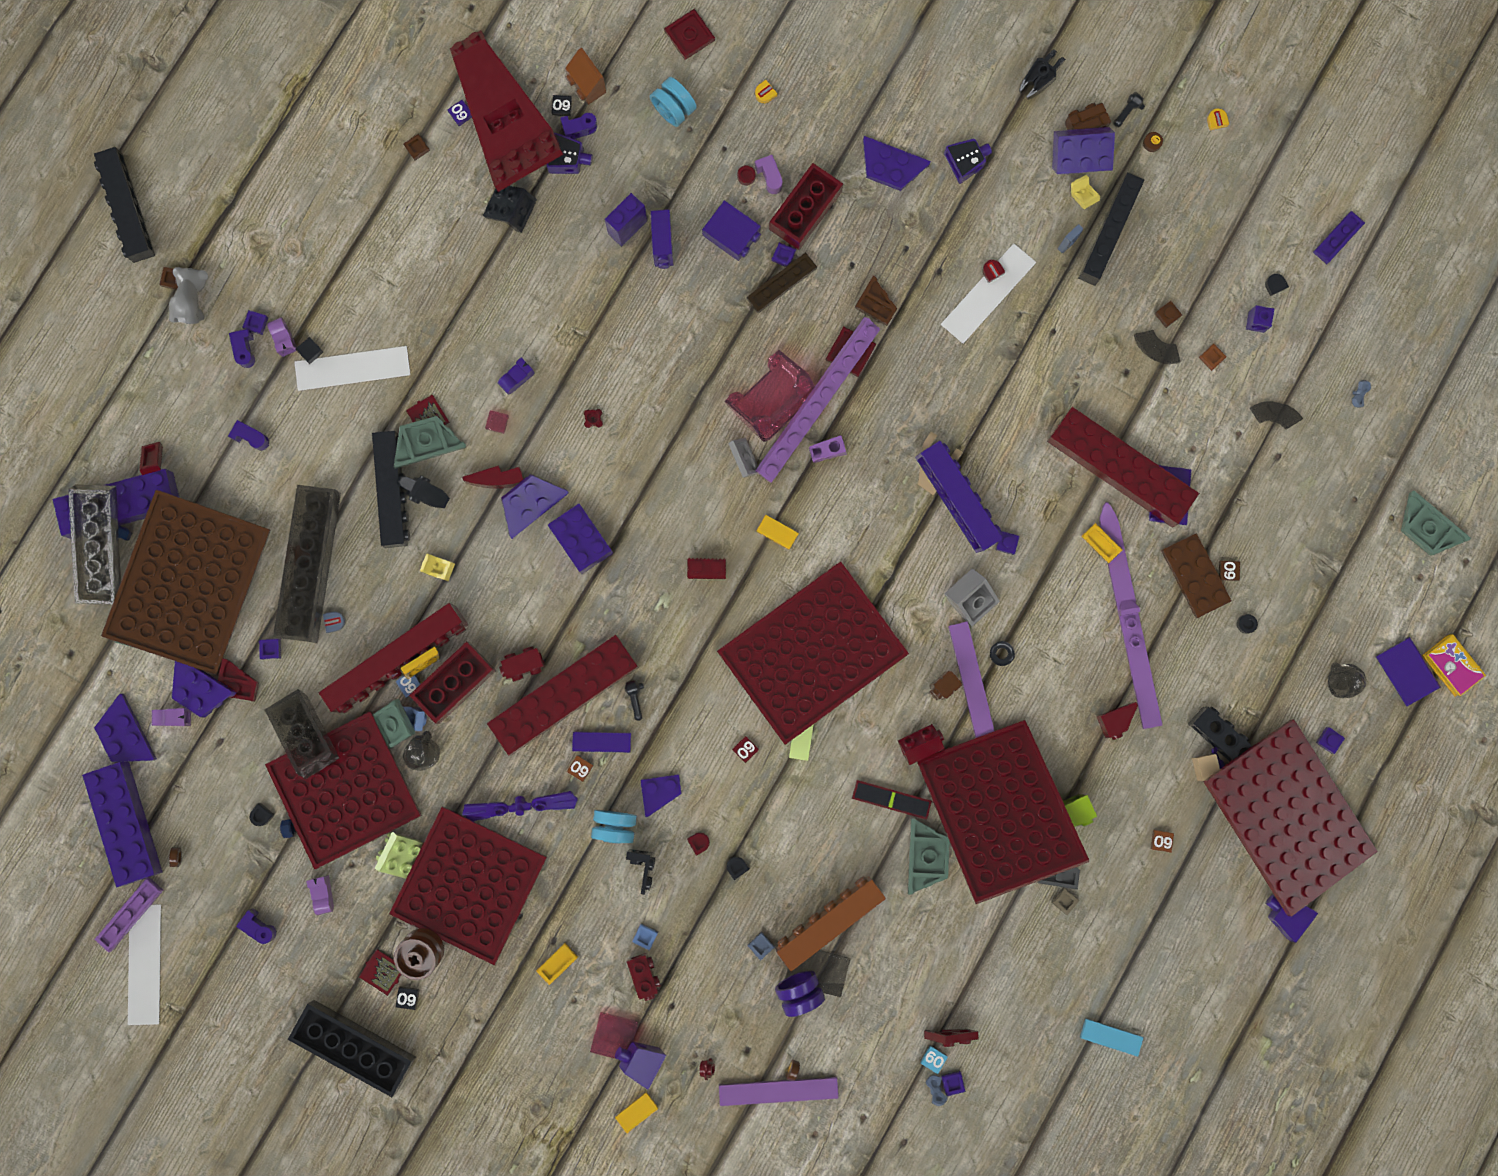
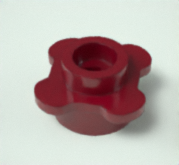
M600 409L584 411L586 420L584 425L586 428L591 426L602 427V411Z
M712 1058L706 1061L702 1060L699 1068L700 1077L708 1080L715 1073V1064Z

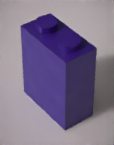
M632 193L604 219L608 235L621 247L647 222L645 205Z
M724 200L703 227L702 236L739 261L741 257L745 258L750 251V245L753 242L756 243L761 237V226Z
M670 210L650 211L655 267L660 269H667L670 266H674Z

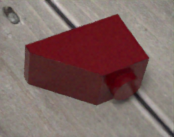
M1137 702L1129 703L1096 716L1105 738L1115 740L1123 737L1122 733L1128 731L1136 712Z

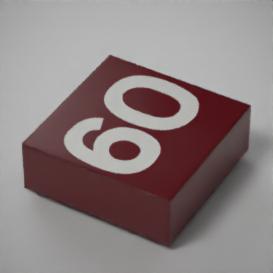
M745 736L732 750L746 763L759 749Z

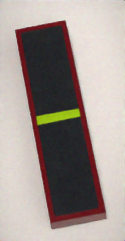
M856 780L852 799L926 820L932 803L931 800Z

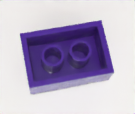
M1110 127L1054 131L1052 169L1056 174L1113 170L1115 132Z
M580 503L548 524V527L581 574H584L613 554Z

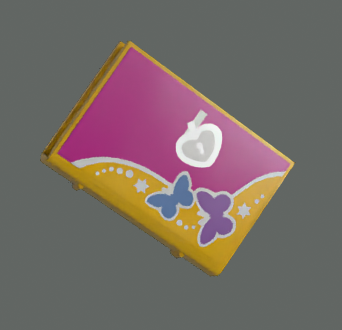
M1453 634L1447 635L1421 655L1454 697L1463 695L1486 676Z

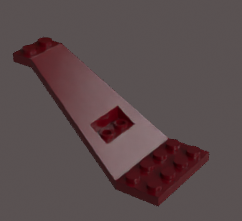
M482 30L471 33L463 41L456 42L450 48L494 187L499 192L563 155V152L553 129L490 47Z

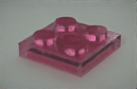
M600 1012L590 1052L615 1059V1053L619 1047L627 1050L630 1044L634 1042L639 1022Z

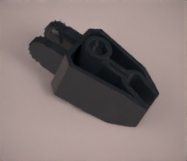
M1055 49L1045 59L1037 58L1025 76L1019 90L1020 94L1028 86L1034 85V88L1026 96L1027 100L1040 94L1056 80V71L1066 59L1061 57L1054 66H1051L1049 62L1057 53Z
M420 475L419 478L414 477L413 479L406 476L397 478V485L407 490L406 495L410 496L409 500L416 504L422 502L430 507L445 509L450 499L442 489L430 484L431 480Z

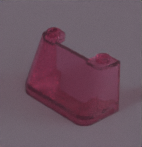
M780 350L768 359L770 371L747 393L742 395L740 392H734L724 401L738 418L763 442L770 440L794 417L815 387L809 374Z

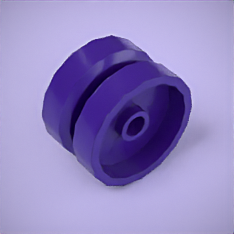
M814 971L794 974L778 983L775 987L778 999L783 1001L782 1008L786 1016L795 1017L808 1013L825 1001L822 988L816 987L818 985V978Z

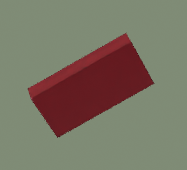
M161 442L141 447L139 471L142 475L161 470L163 452Z

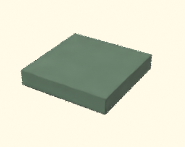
M399 699L393 700L373 714L389 749L416 734Z

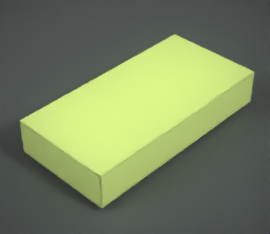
M813 725L791 741L789 758L808 761Z

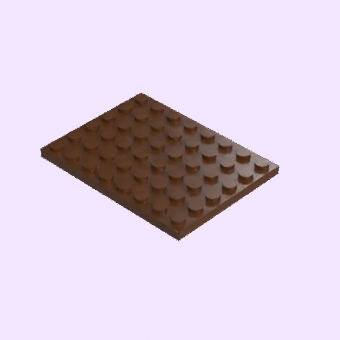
M155 490L101 637L217 675L271 529L160 490Z

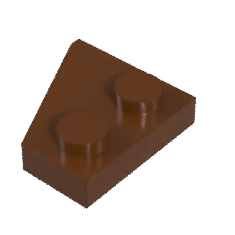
M873 275L855 308L888 326L897 311V307L888 298V294L882 289L877 281L878 279Z

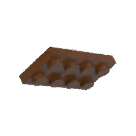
M1197 533L1161 550L1195 618H1199L1232 602Z

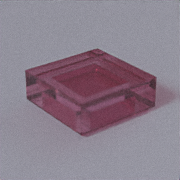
M490 410L485 429L504 434L509 415Z

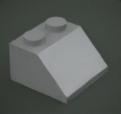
M971 569L944 593L950 604L966 622L968 621L971 627L1000 602L986 578L974 569Z

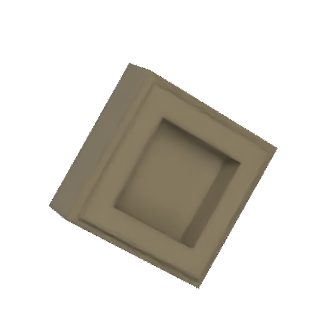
M1063 887L1051 903L1065 915H1068L1080 900Z

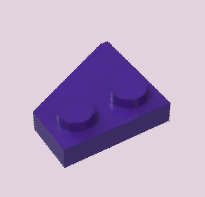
M679 775L640 780L645 817H649L682 794Z

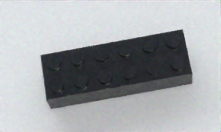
M315 1000L307 1003L287 1039L391 1098L398 1092L416 1059V1056Z

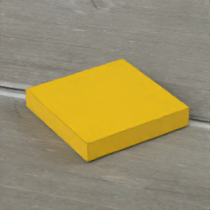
M433 647L401 667L405 678L410 679L440 660L439 653Z

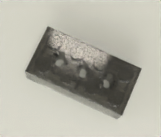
M297 689L264 709L296 774L307 779L339 759L308 696L301 690Z

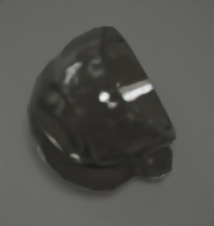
M1337 662L1331 664V671L1328 675V688L1332 695L1337 698H1352L1363 692L1367 684V678L1362 669L1353 664L1340 665Z
M424 731L422 735L415 736L406 746L403 759L408 768L423 771L433 767L439 761L440 749L437 743L431 739V732Z

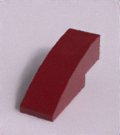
M499 465L462 477L466 484L491 489L515 487L525 479L520 467L502 472Z

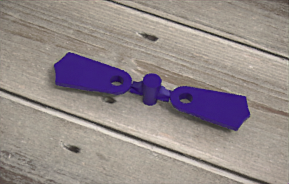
M572 791L537 797L531 803L526 802L525 797L517 796L515 803L511 805L503 802L465 804L462 815L472 821H477L494 816H503L508 810L509 812H515L518 816H522L525 810H531L532 807L537 811L575 809L578 798Z

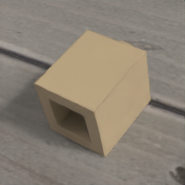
M1216 754L1192 758L1197 781H1204L1220 770Z

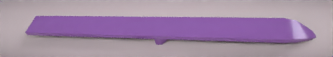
M1105 502L1099 517L1100 528L1122 549L1108 564L1142 728L1163 726L1138 613L1140 608L1136 604L1119 521L1112 507Z

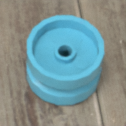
M668 77L661 84L662 89L657 88L649 97L660 115L671 125L678 127L685 120L684 115L689 116L697 109V105L682 84L676 79Z
M594 810L593 820L596 823L605 824V826L593 827L591 838L609 843H633L635 833L632 830L623 829V827L635 826L637 815Z

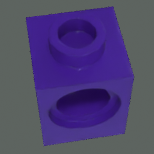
M1254 306L1248 312L1246 330L1265 333L1272 327L1274 308Z

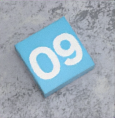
M930 1045L920 1063L938 1074L948 1056Z

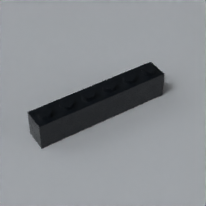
M116 147L94 153L96 160L94 161V166L101 175L99 181L107 194L105 200L108 206L111 207L112 213H110V216L117 226L116 235L122 241L123 247H121L124 257L133 263L154 257L155 253L123 154Z
M1128 172L1123 178L1078 279L1093 286H1096L1101 279L1145 181L1144 179Z
M396 431L372 433L381 546L384 548L408 546V541H410V531L406 527V522H409L408 511H405L407 495L403 488L397 485V478L400 476L404 477L405 474L402 473V467L394 468L398 433Z

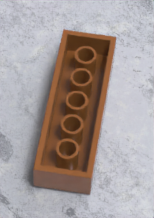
M863 876L855 882L856 886L851 890L849 888L845 889L839 894L840 898L837 901L831 900L824 906V911L820 914L815 912L808 918L809 922L804 926L802 924L798 925L792 930L793 934L790 937L784 936L777 942L776 952L790 971H793L886 899L869 876L867 878Z

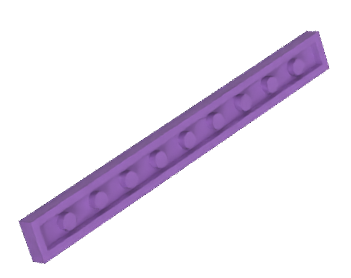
M863 318L755 470L768 482L772 483L880 331V328L869 318Z

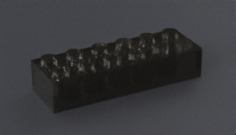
M75 484L68 489L75 604L113 605L121 583L116 486Z

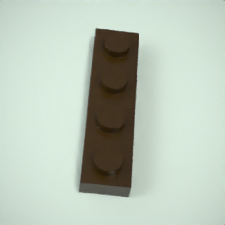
M805 252L747 296L746 299L755 311L760 313L814 272L817 266Z

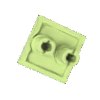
M389 832L387 834L389 839L385 838L387 844L384 850L378 852L381 856H376L378 863L375 869L382 873L406 879L424 843L414 838Z

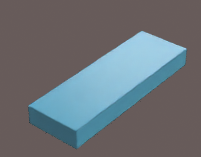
M1085 1018L1080 1035L1081 1039L1137 1057L1144 1038Z

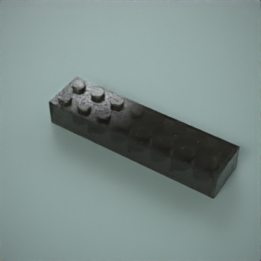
M297 485L273 632L274 638L318 644L341 493L335 489Z

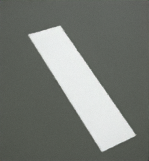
M1013 243L998 260L1005 270V274L990 283L983 277L941 323L961 343H964L1036 263L1016 244Z
M407 346L317 358L310 365L306 360L295 361L298 391L410 375Z
M151 905L129 931L128 1025L159 1024L161 905Z

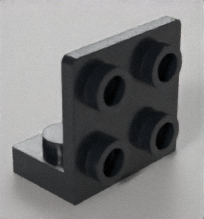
M509 185L499 192L495 188L483 216L487 219L505 222L516 232L522 233L537 199L524 188Z
M629 849L626 854V860H630V864L642 865L645 862L641 894L645 895L647 890L650 891L653 877H650L649 874L650 870L653 871L655 857H652L653 852Z

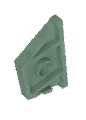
M437 416L402 425L399 427L394 468L465 449L466 445Z
M1413 490L1409 493L1401 532L1430 556L1471 539V537Z
M911 818L907 893L909 895L947 879L949 869L950 842L948 837L914 818Z

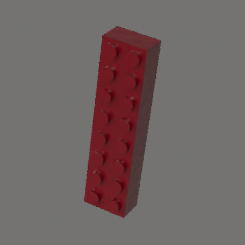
M1074 407L1070 408L1047 440L1049 444L1172 528L1181 522L1200 494Z
M448 603L318 693L331 712H343L345 714L354 708L353 704L356 702H363L370 697L369 693L384 688L386 686L385 682L400 677L402 675L401 667L433 647L436 648L439 645L443 647L450 642L449 638L455 634L459 636L465 632V627L469 624L458 608Z
M614 635L493 718L487 725L507 755L511 756L639 667L618 636Z

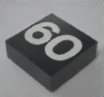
M553 95L552 115L571 117L572 96Z
M398 987L396 1008L416 1010L419 989Z

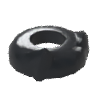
M999 641L991 647L990 658L996 665L1006 666L1015 658V651L1009 643ZM1005 648L1008 655L1005 659L997 657L996 652L998 649Z

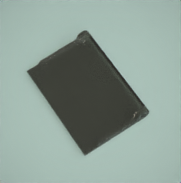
M819 950L793 971L787 968L785 979L800 972L814 971L818 978V985L816 987L822 988L825 994L841 998L851 958Z

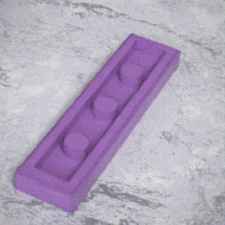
M146 878L94 940L106 951L112 952L164 890L151 878Z

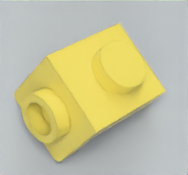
M1087 175L1071 183V195L1083 209L1100 201V195L1089 185V177Z
M426 554L420 571L449 581L455 563Z

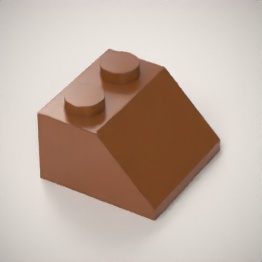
M581 47L566 66L567 76L565 78L571 86L574 85L576 87V93L581 101L585 100L589 105L604 95L606 88L603 76Z

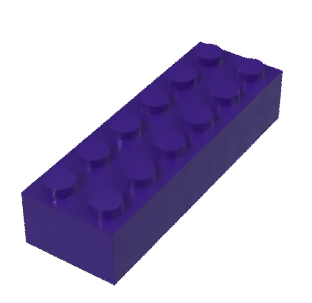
M938 441L918 454L915 459L975 553L985 551L1003 539L1001 536L1002 531L997 524L994 525L991 521V513L981 505V498L977 492H973L970 488L971 483L967 476L961 474L959 463L955 459L952 460L949 455L950 450L948 446Z
M161 469L160 471L52 499L61 536L73 539L113 528L116 525L120 526L145 519L155 490L179 497L174 472Z
M118 762L83 774V780L116 888L163 873L130 763Z

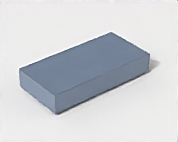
M1079 224L1061 242L1058 247L1061 253L1070 248L1082 233L1083 228Z

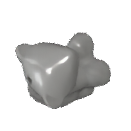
M174 268L173 275L176 278L178 288L169 302V321L186 324L199 323V321L204 320L202 310L199 309L197 293L204 288L208 274L204 270L193 268Z

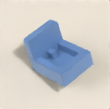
M403 706L414 730L422 731L427 720L425 712L419 707Z

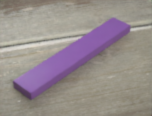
M967 621L950 625L948 628L975 738L994 732V727Z
M837 1077L796 1079L795 1081L778 1080L719 1084L720 1106L838 1099Z

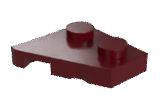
M222 658L218 681L236 692L230 698L255 702L259 682L230 660Z
M945 1029L939 1033L930 1030L924 1031V1039L942 1043L944 1047L955 1046L954 1043L958 1042L959 1044H971L972 1040L979 1039L978 1031L971 1029Z

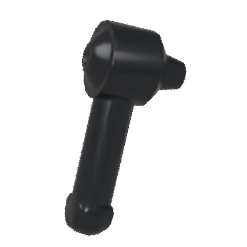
M1134 92L1129 96L1127 106L1113 122L1115 127H1121L1133 109H1144V98L1138 92Z
M633 680L626 682L625 692L630 696L635 720L640 721L643 718L637 694L644 688V684Z

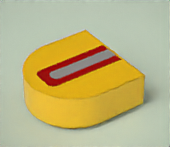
M764 80L756 87L755 97L760 103H768L777 97V92L767 80Z
M1222 109L1212 110L1207 117L1209 130L1224 128L1229 125L1227 114Z

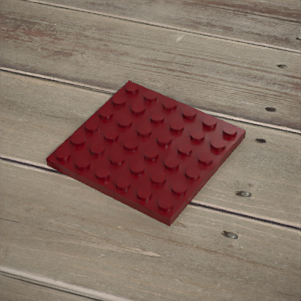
M371 711L265 764L314 870L422 816Z
M442 806L389 914L419 929H429L436 933L441 940L492 965H496L545 864L547 856Z

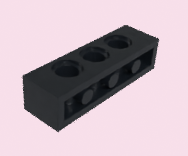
M1209 706L1202 707L1188 725L1209 744L1216 747L1218 752L1229 762L1240 756L1242 748L1247 751L1253 747L1248 743L1249 739L1242 733L1238 734L1233 729L1234 725L1228 720H1223L1215 708ZM1212 722H1215L1217 725L1215 732L1210 728ZM1227 735L1232 739L1230 745H1227L1225 742Z

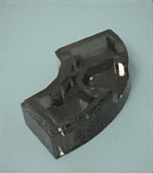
M1154 330L1134 334L1138 347L1152 360L1163 364H1179L1181 362L1177 345L1162 342L1156 336Z
M1274 401L1261 402L1249 408L1259 424L1266 421L1276 422L1285 430L1303 419L1294 408Z

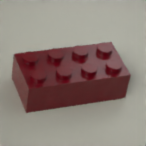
M812 163L770 220L769 230L800 250L842 193L843 183Z
M466 641L409 696L435 724H440L496 670L471 643Z

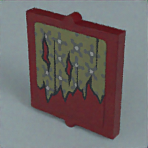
M433 395L422 401H417L416 405L406 410L412 422L437 416L443 421L444 425L450 423Z
M377 949L370 961L366 962V967L359 978L388 996L395 984L399 983L401 974L396 969L394 959Z

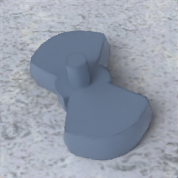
M1359 381L1357 391H1353L1355 396L1352 398V404L1354 407H1364V396L1371 390V383L1369 381Z
M932 1075L926 1080V1085L931 1089L932 1104L942 1106L947 1102L948 1097L941 1092V1077Z

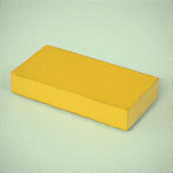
M765 515L756 530L759 534L787 550H790L799 534L768 515Z
M1096 523L1081 536L1108 564L1122 551Z
M564 943L536 972L550 985L579 956Z
M646 1091L617 1114L615 1119L624 1131L629 1133L659 1107Z

